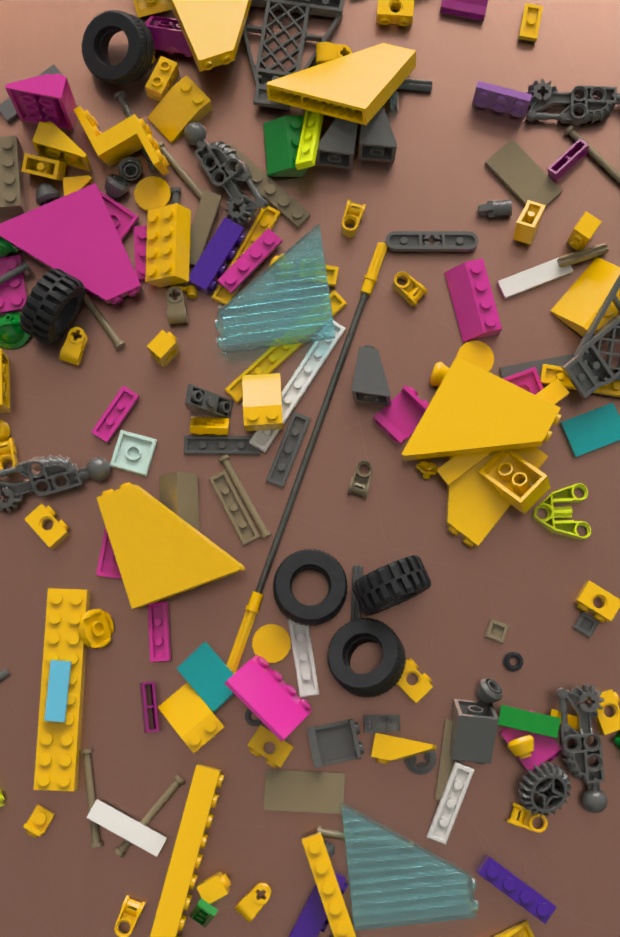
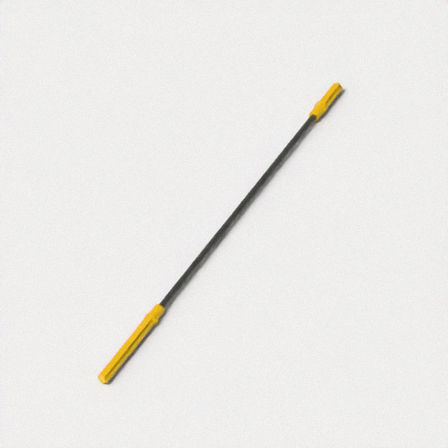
M383 242L377 243L367 274L364 276V282L360 290L362 295L257 588L252 592L249 603L246 605L244 617L226 664L234 674L237 671L253 623L259 612L264 585L367 297L371 296L374 284L377 282V276L388 248Z

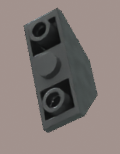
M188 384L185 405L188 410L202 415L230 419L233 400Z

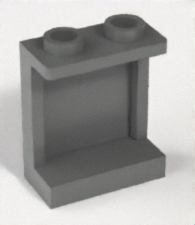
M354 719L307 728L314 768L362 759L361 754H364L362 742H358L357 734H360L358 722L354 723Z

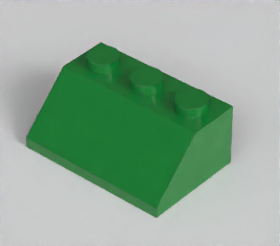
M283 116L263 123L267 176H304L308 168L297 170L295 167L304 116Z

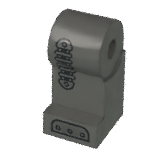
M363 715L364 733L401 731L400 715Z

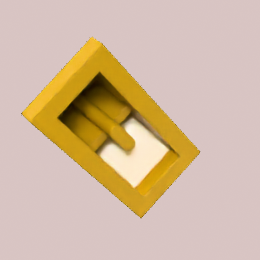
M89 175L64 177V196L94 184L92 177Z

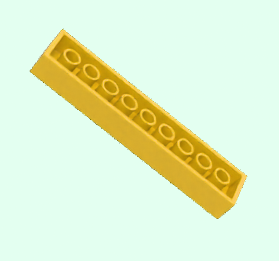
M48 588L34 790H78L87 645L83 643L80 637L79 625L83 615L90 610L91 592L88 590ZM51 660L72 662L66 722L44 721Z
M202 764L196 765L150 937H182L178 936L179 931L183 930L187 916L184 915L185 910L188 911L191 904L192 895H189L190 889L193 890L197 882L198 875H195V870L201 866L203 855L200 854L201 848L204 849L206 847L209 836L205 834L206 829L211 827L214 817L211 814L212 807L215 808L219 799V795L216 794L217 788L222 787L224 780L221 769Z

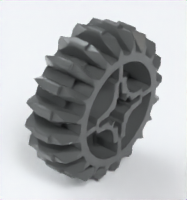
M541 762L539 767L534 765L532 771L527 769L528 774L527 776L522 775L524 781L519 782L521 788L517 790L520 795L518 798L522 802L523 807L528 811L531 810L530 813L533 815L536 813L541 814L540 817L542 815L548 817L550 812L555 814L556 809L562 810L561 805L563 803L567 804L565 799L570 797L568 791L572 789L567 773L558 765H553L549 762L547 764Z

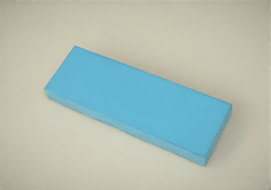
M50 661L44 721L66 722L71 661Z

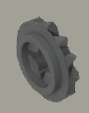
M435 751L425 753L424 759L427 764L420 762L415 766L417 761L415 756L406 758L405 764L415 774H427L436 765Z

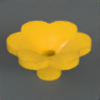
M421 461L420 464L416 465V468L423 473V478L430 479L431 474L435 475L437 473L436 470L440 468L435 463Z

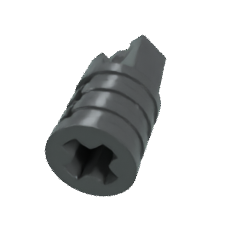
M511 199L487 201V204L478 205V215H488V218L512 216Z

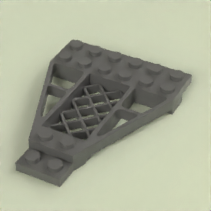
M252 0L251 6L266 8L263 26L245 25L243 30V37L256 86L254 105L290 110V105L268 100L266 83L293 74L292 72L295 70L296 72L301 71L305 42H327L342 19L345 0ZM275 10H282L283 14L276 18L273 12ZM297 12L301 14V17L294 20L291 14ZM311 15L335 18L325 36L307 33L309 17ZM269 16H271L273 21L268 24ZM287 17L291 23L284 27L280 21ZM304 20L303 29H301L298 24ZM277 24L281 30L273 34L270 28ZM295 27L299 33L291 37L288 31ZM247 32L261 34L256 65L253 61ZM268 33L271 37L266 40V34ZM285 34L289 40L281 44L277 38ZM301 37L299 47V45L295 41ZM274 41L278 47L271 51L267 45ZM292 43L296 50L289 54L285 47ZM264 49L268 53L265 56H263ZM282 50L285 57L278 61L275 54ZM316 50L303 70L312 67L316 60ZM298 54V59L296 63L292 57ZM272 58L275 64L268 68L264 62ZM289 60L293 66L286 71L282 64Z
M620 275L574 352V358L561 367L582 398L588 397L600 386L620 380V353H612L614 342L620 343V340L614 339L616 328L620 329V326H617L620 323V301L616 297L620 288ZM613 302L618 310V315L595 332L608 307ZM610 331L609 338H603ZM601 340L609 341L607 352L600 351ZM601 354H607L606 362L601 356ZM612 355L619 356L617 367L610 366Z

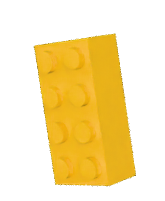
M175 203L148 210L145 282L159 288L189 282L190 209Z

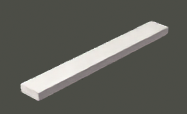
M329 319L281 392L283 425L346 330L345 327L332 319ZM281 429L256 431L249 444L266 453Z

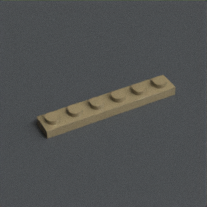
M229 143L228 145L231 149H234L241 160L246 162L252 174V182L258 188L262 197L298 229L310 217V213L233 144Z

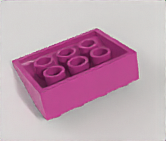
M45 74L6 84V91L21 121L39 124V121L44 123L51 122L58 128L74 131L77 115L73 109L77 108L65 76L61 74Z
M258 655L251 658L224 683L281 742L313 711L310 708V704L305 699H301L296 694V690L291 685H287L282 680V676L277 671H273L268 666V662Z

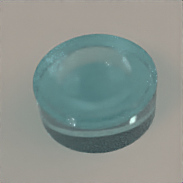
M394 92L390 97L391 111H398L399 92Z

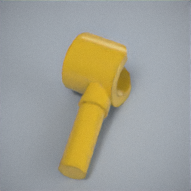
M193 285L179 287L183 292H187V298H197V290Z

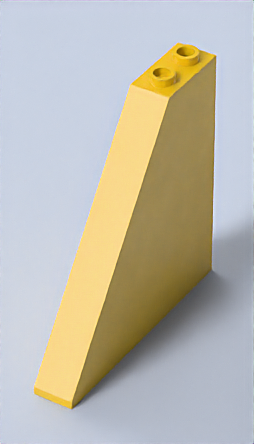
M169 0L200 72L210 70L219 65L229 64L235 60L252 0Z
M382 43L266 83L267 97L270 101L367 125L415 69L416 50Z
M456 356L404 448L401 457L402 460L409 461L542 446L544 441H549L553 433L550 431L553 424L557 426L562 416L559 414L561 408Z
M537 447L511 449L537 469L540 468L548 457ZM498 451L491 453L447 487V530L455 536H461L464 539L463 542L470 548L473 546L477 548L511 505L478 473Z
M130 482L124 483L119 486L120 489L115 491L109 489L103 491L101 496L96 497L132 609L147 606L245 570V567L138 485L131 484Z

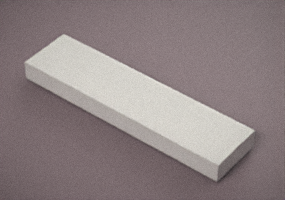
M558 258L499 280L497 285L505 300L573 273L571 265L559 267L557 263Z
M289 619L288 623L300 698L319 695L309 625H300Z
M455 761L428 830L427 838L446 845L474 773V768Z
M96 799L86 817L156 857L167 840V837Z

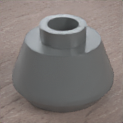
M124 157L118 164V173L124 180L133 181L142 174V163L135 157Z
M116 174L106 176L104 188L108 196L112 198L121 197L129 190L127 181Z
M48 183L41 184L36 191V203L40 206L61 197L57 189Z
M490 678L480 681L477 694L478 699L482 703L492 704L502 699L503 691L496 681Z

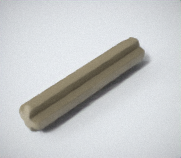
M603 243L561 256L557 259V263L561 268L605 255L609 252L607 244Z

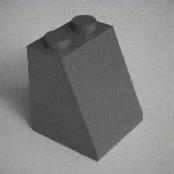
M383 106L367 125L361 124L359 159L394 162L397 142Z
M336 118L319 142L316 164L352 169L359 123Z
M370 345L359 347L351 390L354 401L391 406L390 390L378 349Z
M453 699L450 756L452 760L457 762L472 761L477 764L491 763L499 720L493 703L484 704L480 701Z

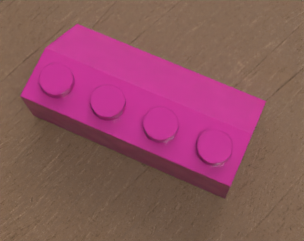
M483 258L464 262L446 271L444 274L462 342L466 343L499 335L502 326Z

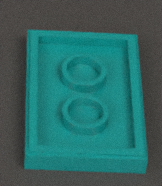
M613 402L560 423L574 458L620 441V416Z
M207 642L199 646L176 668L213 712H217L234 695L224 684L234 673Z

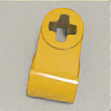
M319 42L316 44L317 64L352 54L350 47L347 45L330 42Z
M348 199L341 225V233L345 237L351 238L356 235L364 216L366 204L360 205ZM351 224L354 227L350 229L347 228L346 225Z
M398 272L395 275L392 283L393 289L411 306L416 307L418 305L417 302L422 296L428 294L427 289L406 272ZM403 279L406 285H399L397 280Z
M80 327L70 329L60 351L59 360L77 366L80 364L88 340L83 329ZM79 334H80V335H81V339L78 338L77 340H75L74 337H75V336H79Z
M12 437L7 441L0 442V470L5 469V465L9 462L13 463L12 467L18 464L17 450ZM15 472V473H12V474H8V475H6V476H14V475H16L18 472Z
M516 803L512 804L514 808L510 819H507L506 822L538 833L546 830L548 822L543 815L541 817L539 813L533 815L530 813L531 810L528 811ZM540 817L542 819V826L536 829L533 827L532 822L534 818Z
M258 883L234 909L250 923L269 900L271 888L266 883ZM264 889L266 897H258V890L262 891Z
M129 895L125 897L114 928L117 936L128 937L133 933L146 902L140 903L130 899ZM121 922H127L130 925L128 933H123L120 930Z

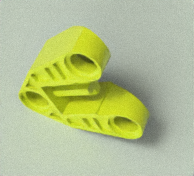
M578 483L552 492L533 510L534 520L551 533L577 540H585L591 534L589 524L584 521L574 520L555 521L554 518H572L573 511L571 506L554 507L553 505L582 502L588 496L586 486ZM574 489H582L583 497L577 498L574 495ZM538 509H544L547 512L545 519L538 518ZM578 526L586 528L587 534L585 536H579L577 533Z

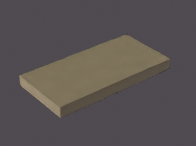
M513 139L485 162V165L524 206L528 200L547 206L562 193L560 187Z
M265 769L263 810L343 814L345 773Z

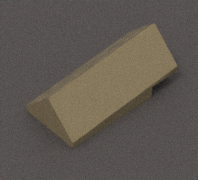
M173 472L160 475V502L200 532L198 474Z

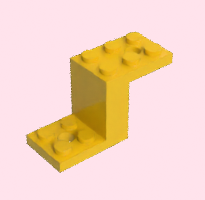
M81 106L73 109L98 157L109 167L144 147L153 165L163 176L170 173L167 168L169 162L162 155L156 139L154 140L153 133L143 118L139 119L133 114L102 133L97 128L99 124L95 117L91 116L88 110L84 111Z

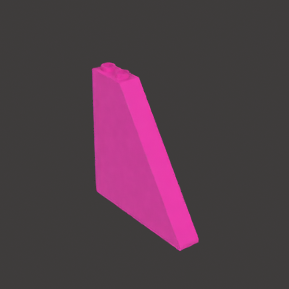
M96 183L0 224L1 239L50 269H61L80 280L86 291L108 304H117L123 300V297L128 295L130 297L140 293L139 290H142L139 279Z

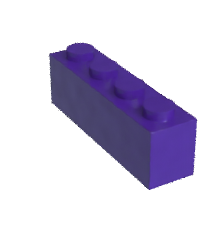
M226 217L223 219L189 274L188 285H193L196 290L205 295H208L210 291H214L218 283V277L225 273L227 269L226 264L229 260H233L236 255L237 246L241 245L246 238L244 227Z
M488 855L485 856L475 871L544 924H546L557 908Z
M334 871L343 895L348 886L345 883L347 879L345 876ZM316 884L288 937H318L320 931L324 933L329 921L326 920L327 915Z

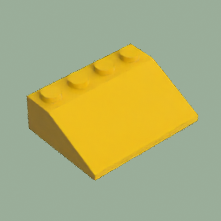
M596 257L550 312L584 337L620 275V267ZM619 288V290H618V292H617V294H616V297L618 298L619 301H620V288ZM611 302L595 332L618 315V310L613 302Z

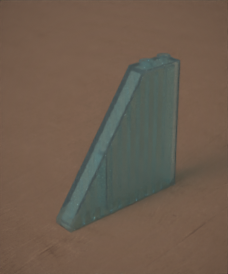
M320 225L314 226L217 312L218 319H214L215 328L220 331V337H217L218 349L222 348L223 354L335 338Z
M341 803L354 931L476 918V911H479L478 900L474 899L473 891L477 890L476 880L472 878L469 872L346 803Z

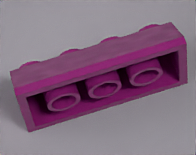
M155 15L149 17L145 24L153 36L155 51L163 50L168 54L182 53L184 56L193 57L177 19Z

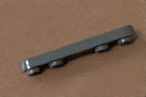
M393 231L386 236L385 244L391 251L469 252L477 247L479 240L475 233L469 231ZM432 237L434 241H441V243L434 242V245H430V242L427 241Z

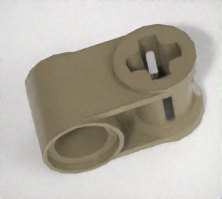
M175 286L169 288L166 294L169 325L188 323L183 291ZM174 294H178L177 300L173 299Z
M367 460L358 462L347 494L354 493L366 499L373 472L371 462ZM366 465L370 471L368 474H361L359 467Z

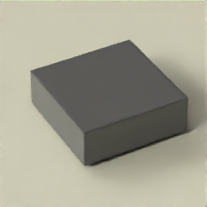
M582 611L572 629L587 638H591L600 621Z

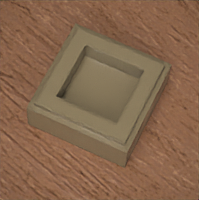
M490 619L484 637L503 644L510 625Z

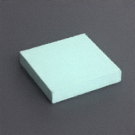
M120 430L110 467L147 477L158 440Z

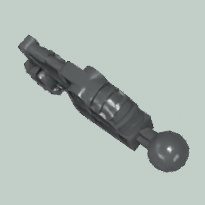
M541 79L539 83L535 80L533 85L528 87L527 93L532 94L527 120L532 122L534 120L555 119L561 123L575 126L588 123V121L590 123H594L596 120L602 121L603 118L610 116V112L616 104L620 105V93H617V87L583 85L574 87L572 92L562 93L558 92L556 86H550L551 81L544 83V79ZM574 95H580L582 99H577ZM593 96H598L600 100H595ZM551 106L567 107L560 114L541 112ZM574 112H579L581 116H575Z
M189 123L184 129L185 140L189 144L197 146L198 149L194 153L211 182L216 186L223 187L229 195L226 202L229 206L224 209L226 212H229L227 218L232 219L233 222L239 225L251 222L250 217L256 216V210L267 208L268 201L262 197L258 188L253 184L252 174L246 162L242 161L240 156L236 154V151L231 149L228 144H224L222 141L208 143L206 141L207 131L202 123ZM238 180L245 181L248 184L255 200L243 194L237 183Z
M49 455L47 458L45 456L33 457L19 462L15 467L1 469L0 478L18 472L28 477V479L14 483L0 480V512H3L4 508L11 512V506L17 508V502L22 501L24 493L34 491L37 495L45 496L82 485V479L89 477L95 481H102L110 474V464L102 457H95L87 463L86 467L79 469L77 464L69 460V457ZM37 463L41 465L42 469L34 471L31 466ZM63 476L67 481L65 483H58L56 478ZM43 481L48 486L45 489H41L37 484ZM2 490L3 493H5V495L8 496V499H5V497H1Z
M584 683L582 689L579 686H575L571 691L562 687L556 690L562 722L559 726V744L562 749V755L565 756L563 761L567 764V771L571 772L573 778H579L588 785V790H586L582 798L584 808L590 813H600L607 807L608 799L604 791L600 789L599 784L600 782H605L601 738L592 730L591 719L598 716L597 708L603 709L599 703L604 702V698L599 697L602 692L596 690V686L591 685L588 687ZM588 697L590 701H587L586 704H584L583 701H586ZM567 700L577 713V731L567 721ZM593 736V743L587 745V738ZM571 738H574L573 745L567 747V741ZM594 756L595 762L588 765L589 758Z

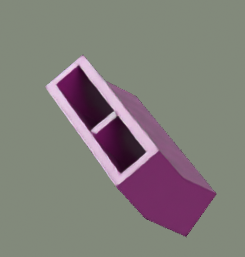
M442 0L440 13L484 21L488 0Z
M579 139L548 168V176L557 184L587 156L589 145Z
M154 681L139 683L144 733L158 732L159 725ZM146 685H150L152 706H147ZM151 708L154 724L153 730H149L147 709Z

